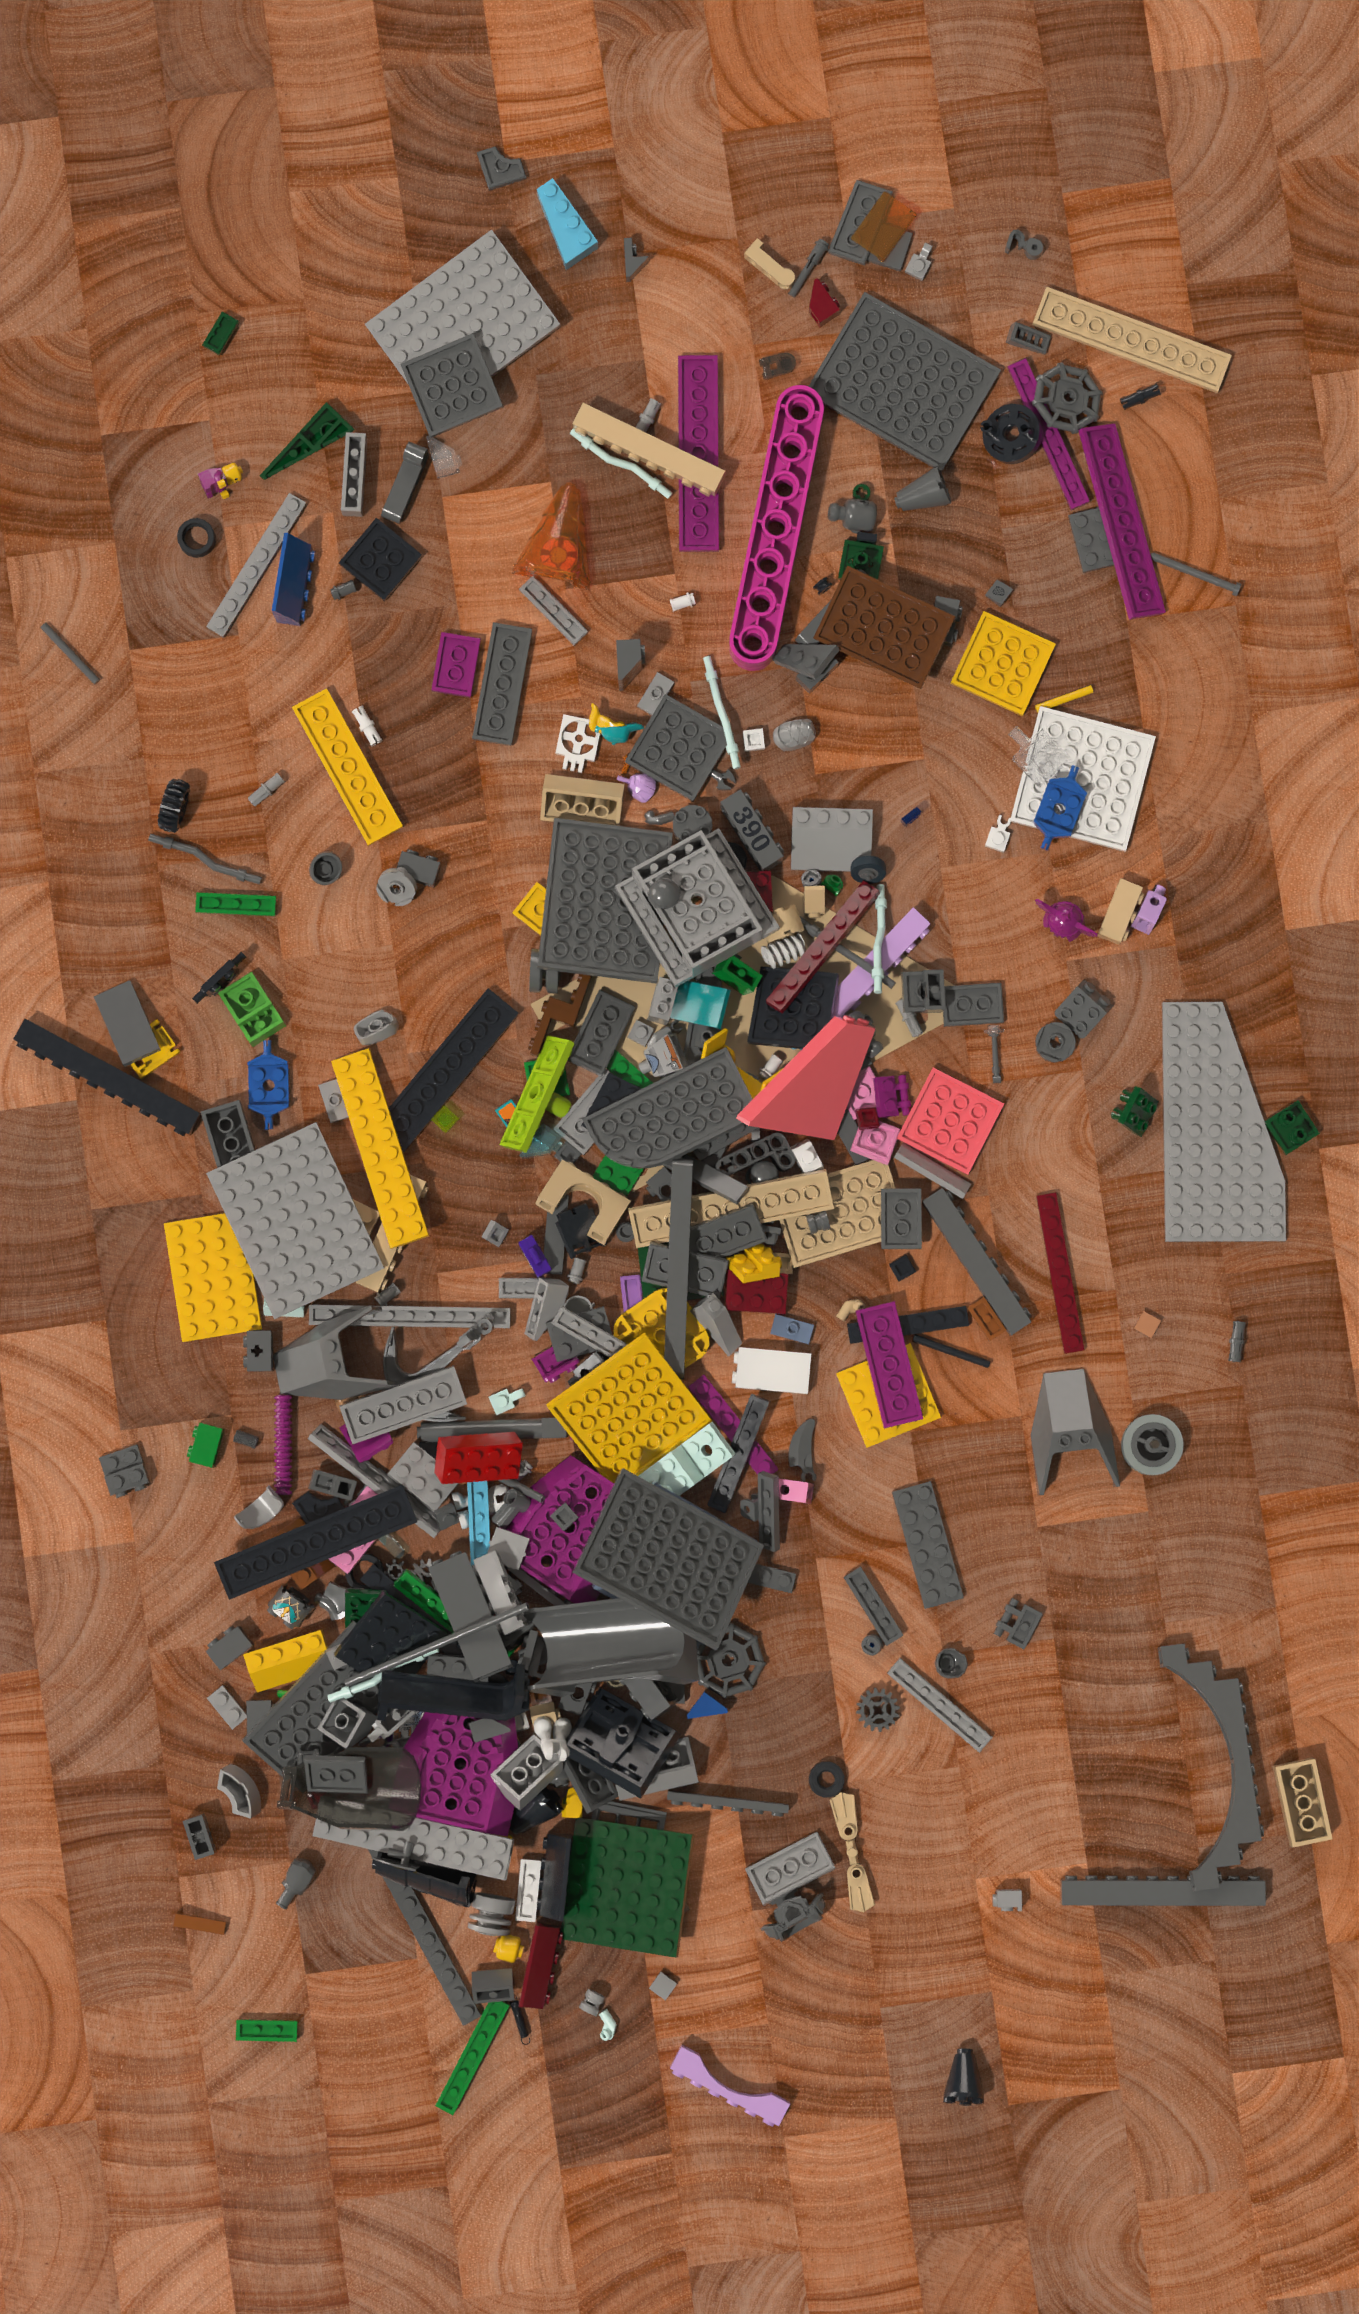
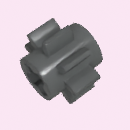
M393 1559V1565L386 1563L388 1571L384 1573L388 1574L390 1579H395L396 1581L406 1570L402 1567L404 1561L397 1564L396 1559ZM394 1566H397V1569H401V1573L398 1574V1577H395L394 1574H391V1570L394 1569Z

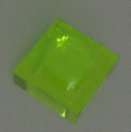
M445 1105L431 1119L445 1134L459 1120Z

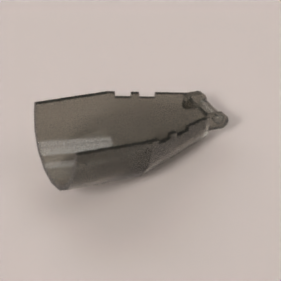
M349 1747L344 1749L343 1752L328 1755L366 1757L368 1793L308 1791L304 1763L295 1767L282 1768L281 1794L276 1806L279 1809L297 1810L342 1830L404 1831L412 1825L417 1816L421 1801L422 1784L420 1771L414 1756L405 1748ZM291 1776H293V1778H292V1784H291V1790H290V1797H289V1801H288V1795H289V1788H290Z

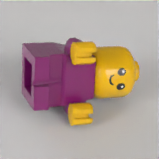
M230 463L222 467V469L213 468L198 473L200 483L207 498L213 497V494L216 492L220 493L222 499L228 498L229 493L225 488L228 484L232 485L241 481L243 470L236 463Z

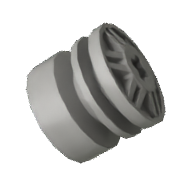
M473 1893L471 1906L480 1911L479 1913L469 1915L471 1919L478 1920V1922H468L467 1927L480 1934L489 1936L509 1935L510 1929L501 1926L511 1925L512 1922L503 1918V1915L513 1914L515 1900L494 1894Z

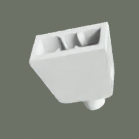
M806 1139L790 1147L802 1174L824 1169L810 1140Z

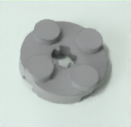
M398 867L397 869L391 868L382 872L378 879L376 890L383 901L395 903V906H404L412 901L417 891V885L414 878L405 868ZM396 884L400 886V890H398L397 888L394 889L393 885Z

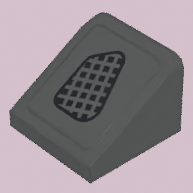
M996 580L985 596L1001 607L1011 595L1013 589Z

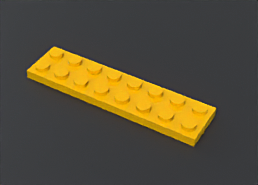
M327 688L293 706L292 709L367 845L370 846L403 828Z

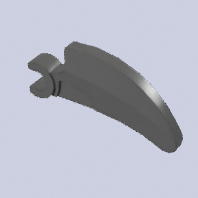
M809 1419L798 1427L789 1445V1466H799L801 1468L800 1479L802 1482L805 1481L807 1473L811 1474L812 1481L816 1480L811 1456V1440L815 1426L814 1419Z

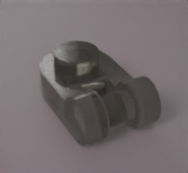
M781 353L760 359L759 364L760 367H763L764 371L762 373L763 379L769 380L791 373L796 366L795 357L790 353ZM776 363L777 369L771 370L770 364Z

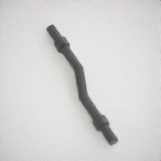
M150 833L148 841L163 845V848L171 850L173 848L193 854L213 871L236 877V880L242 882L246 880L259 885L261 883L262 877L247 873V870L239 868L237 870L217 864L197 847L174 841V838L168 836L164 838Z
M800 916L804 929L808 931L807 933L813 938L818 937L822 932L821 928L816 924L812 925ZM841 944L836 947L835 951L863 968L872 977L874 966ZM884 974L882 983L892 989L896 982Z

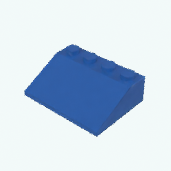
M284 533L272 613L277 623L301 626V621H305L306 609H303L304 601L308 602L309 598L307 582H311L312 579L310 564L315 561V551H313L311 544L289 533Z

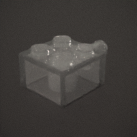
M1018 726L1008 734L1021 746L1020 750L1013 756L1012 761L1039 788L1070 758L1043 729L1032 738H1028Z

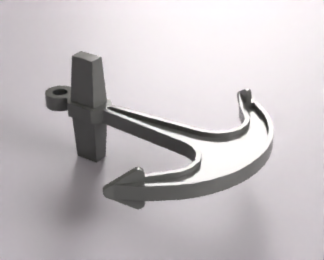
M489 1318L479 1320L477 1328L471 1327L460 1336L456 1346L414 1374L407 1373L399 1367L395 1327H391L383 1356L385 1380L397 1382L399 1385L444 1369L463 1350L472 1349L483 1339V1335L491 1333L494 1329L493 1321ZM483 1323L488 1324L487 1330L483 1328ZM447 1411L424 1420L449 1422L466 1420V1417Z

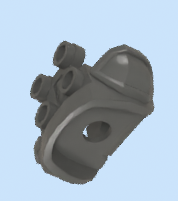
M797 1889L770 1902L769 1904H777L778 1906L774 1910V1918L777 1923L764 1924L760 1928L761 1931H764L768 1937L783 1942L803 1928L822 1920L825 1908L823 1893L817 1894L810 1905L806 1898L801 1896L795 1897L794 1893Z

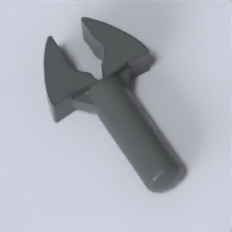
M713 769L709 775L717 780L718 785L716 789L731 790V787L725 785L722 779H729L733 783L736 782L729 769L726 773L722 774Z

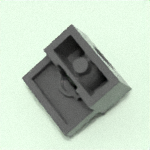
M943 970L901 973L903 1013H941L946 1009Z

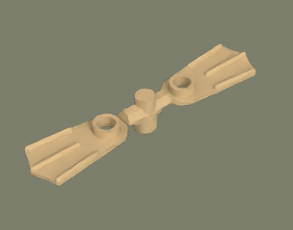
M840 1792L830 1799V1804L840 1836L844 1840H849L846 1841V1853L851 1865L847 1870L850 1910L864 1913L869 1908L875 1906L865 1869L859 1865L857 1855L858 1850L854 1839L858 1832L855 1796ZM847 1827L852 1829L850 1835H846L844 1832ZM854 1870L860 1871L859 1877L853 1876Z

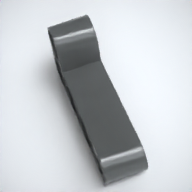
M410 441L408 442L403 453L402 465L386 500L381 517L398 524L402 522L429 457L427 448Z
M773 1133L719 1159L713 1168L720 1171V1166L724 1167L730 1163V1167L720 1172L731 1176L770 1157L777 1170L784 1172L794 1165L795 1156L785 1136L781 1133ZM772 1139H777L779 1141V1148H776L772 1145ZM754 1147L762 1150V1156H757L754 1153ZM736 1156H742L745 1164H739ZM786 1157L789 1165H783L780 1158Z

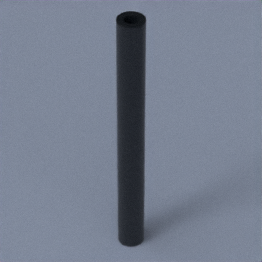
M916 1334L912 1342L985 1368H988L991 1362L990 1360Z

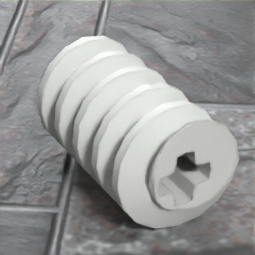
M799 933L796 934V937L792 935L789 939L784 938L782 941L768 944L767 947H761L764 961L773 969L776 968L775 962L783 966V959L789 964L790 957L797 961V954L801 957L805 952V943Z

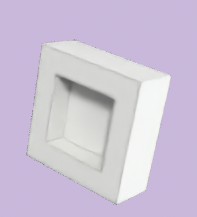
M763 728L743 731L745 752L765 749Z

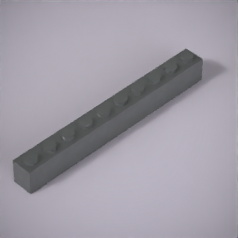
M1067 1875L1065 1879H1060V1904L1107 1906H1266L1265 1881L1260 1879V1876H1248V1879H1240V1876H1227L1228 1879H1222V1883L1219 1884L1220 1888L1192 1891L1190 1876H1187V1879H1179V1876H1167V1879H1159V1876H1146V1879H1138V1876H1126V1879H1118V1876L1109 1875L1106 1876V1879H1098V1876L1088 1875L1085 1876V1879H1077V1876Z

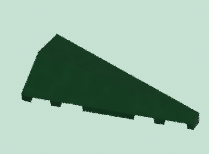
M326 402L259 476L266 480L332 442L337 441L345 436L346 432L351 433L355 429L334 407Z

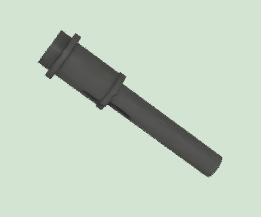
M822 239L815 241L816 245L807 257L808 262L788 293L791 297L795 298L814 265L817 266L825 251L829 250V244Z

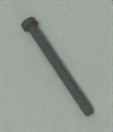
M1151 553L1153 561L1232 591V595L1237 597L1241 583L1233 584L1160 554Z

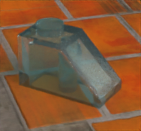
M542 1123L535 1132L532 1145L527 1150V1153L521 1152L519 1156L522 1159L551 1155L553 1151L557 1153L563 1145L561 1142L563 1138Z

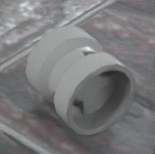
M587 1989L585 1993L586 1998L584 2001H581L579 2008L591 2015L597 2016L599 2006L606 1997L596 1991Z

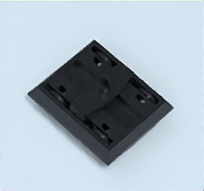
M599 1687L565 1741L570 1750L569 1758L641 1799L682 1733L656 1718L653 1720L650 1717L647 1718L637 1707ZM594 1752L600 1754L599 1759L595 1758ZM618 1766L624 1768V1769L616 1770Z

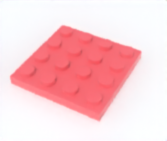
M932 1068L897 1136V1140L968 1175L1004 1103Z

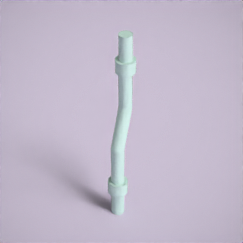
M574 428L571 430L570 434L581 442V446L587 450L590 449L606 463L631 470L647 482L652 490H657L667 499L672 496L673 493L661 484L662 481L656 477L653 478L637 464L610 456L596 445L591 437L577 434Z
M706 656L703 658L706 668V680L710 684L714 704L722 722L727 742V754L730 755L733 769L741 768L738 757V745L734 741L730 721L721 700L717 684V671L713 668L711 656Z
M878 884L877 889L880 895L875 900L877 934L873 947L874 969H872L875 994L882 993L884 969H882L881 947L885 934V909L887 908L885 885Z
M439 1648L386 1671H393L395 1668L413 1661H422L425 1657L439 1652ZM382 1673L364 1682L349 1687H342L340 1691L329 1694V1702L353 1697L355 1693L376 1686L381 1680Z

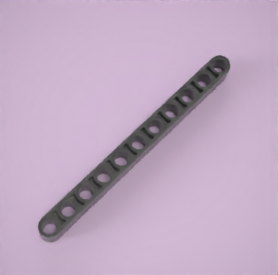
M674 1159L672 1161L664 1359L680 1379H684L692 1159Z

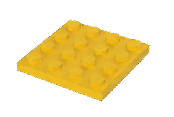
M983 611L950 684L1023 716L1056 644Z
M911 1343L905 1346L921 1407L922 1420L883 1428L868 1362L865 1361L836 1373L866 1448L941 1418Z

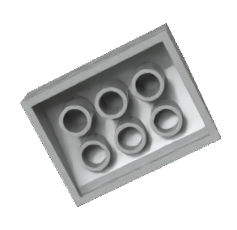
M793 807L791 870L850 872L853 860L861 856H871L873 809Z

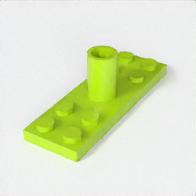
M547 1036L499 1145L527 1153V1150L532 1145L535 1132L540 1126L545 1110L560 1118L568 1113L571 1106L570 1100L555 1093L554 1089L564 1072L568 1058L572 1054L574 1042Z

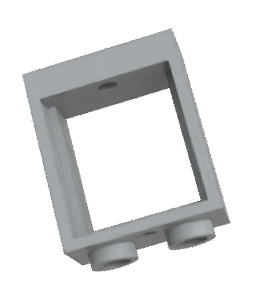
M659 977L647 1017L648 1021L667 1025L678 989V986L675 988L670 979Z

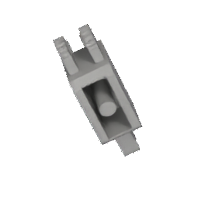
M391 1708V1713H387L385 1721H375L372 1725L375 1730L367 1737L372 1743L380 1736L383 1739L389 1737L417 1711Z

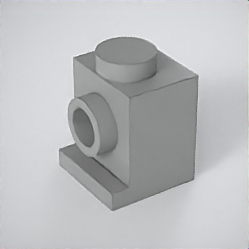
M996 1889V1894H992L993 1907H1001V1911H1013V1907H1017V1911H1022V1890Z

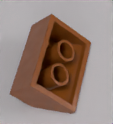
M300 1517L271 1538L303 1526L306 1523ZM328 1559L291 1574V1577L300 1590H304L336 1566Z

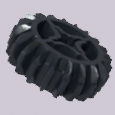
M172 779L167 784L158 814V827L160 829L175 833L181 827L190 796V785L188 782L181 779Z

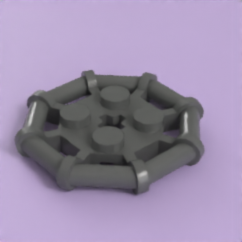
M1060 362L1054 368L1037 376L1035 397L1032 404L1046 421L1047 427H1054L1077 434L1078 430L1099 419L1098 412L1103 392L1099 390L1089 375V370L1064 365L1063 362ZM1066 373L1079 376V378L1075 379L1067 377ZM1057 374L1060 375V380L1053 383L1049 380ZM1082 380H1084V382L1090 389L1089 392L1087 391V389L1085 390L1083 388ZM1044 385L1049 388L1048 397L1042 398ZM1067 393L1070 394V398H1073V401H1066L1064 396ZM1092 397L1093 401L1090 409L1087 407L1088 398ZM1044 404H1049L1050 410L1055 413L1053 417L1050 415ZM1083 412L1087 415V417L1077 422L1076 417ZM1058 416L1069 418L1070 423H1066L1056 419L1058 418Z
M730 1622L725 1634L729 1633V1638L721 1641L717 1650L711 1648L708 1656H703L701 1654L706 1645L700 1644L699 1648H697L699 1682L697 1683L699 1686L702 1685L725 1699L728 1696L744 1691H752L763 1667L766 1666L758 1642L759 1637L736 1626L734 1622ZM733 1633L748 1642L742 1645L734 1641ZM750 1645L756 1661H750L746 1648ZM727 1654H729V1657L734 1658L731 1666L722 1662ZM701 1660H707L710 1673L706 1676ZM755 1665L748 1680H746L743 1675L747 1667ZM715 1676L724 1681V1685L721 1687L708 1679ZM740 1678L743 1684L727 1688L729 1681Z

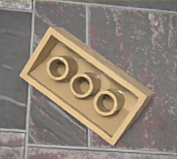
M545 774L540 820L554 822V818L620 826L625 784Z

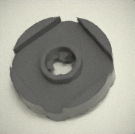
M1053 1022L1045 1025L1039 1030L1035 1038L1037 1053L1048 1062H1063L1070 1057L1075 1049V1037L1071 1029L1063 1023ZM1057 1037L1061 1045L1053 1048L1050 1039L1054 1040Z

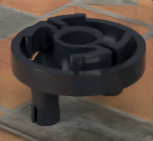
M1007 404L996 409L987 420L981 423L982 427H980L983 432V443L988 453L997 461L1005 464H1018L1029 459L1037 451L1042 440V426L1039 418L1029 408L1020 404ZM1018 429V438L1014 441H1008L1007 435L1009 431Z

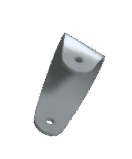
M270 1485L266 1487L267 1490L259 1498L234 1516L236 1522L245 1529L260 1527L272 1520L281 1511L283 1500Z

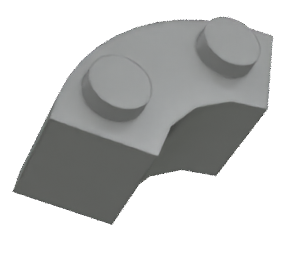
M233 1764L220 1769L217 1789L229 1797L232 1804V1813L247 1818H252L261 1812V1799L258 1788L252 1778L244 1770Z

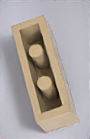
M1124 879L1119 880L1099 929L1098 937L1118 945L1121 941H1126L1130 931L1127 930L1129 922L1133 923L1137 914L1134 911L1136 904H1141L1144 893H1141L1143 887Z

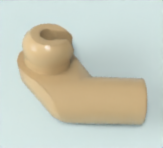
M859 1299L845 1301L836 1317L845 1321L849 1313L865 1309V1304Z

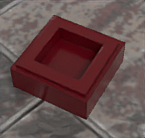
M876 1107L862 1108L855 1111L859 1130L879 1128L880 1123Z

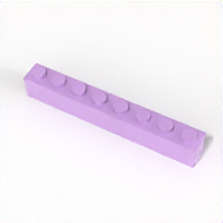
M912 908L883 939L881 957L882 969H884L886 976L889 975L887 971L891 966L895 968L903 960L901 956L905 952L909 954L916 947L914 942L919 937L923 939L930 932L928 929L930 923L915 908ZM873 950L864 958L872 966H874ZM857 966L837 987L832 1018L834 1016L843 1018L850 1009L854 1011L862 1003L860 999L864 995L868 997L874 991V979H872L870 973L860 966Z

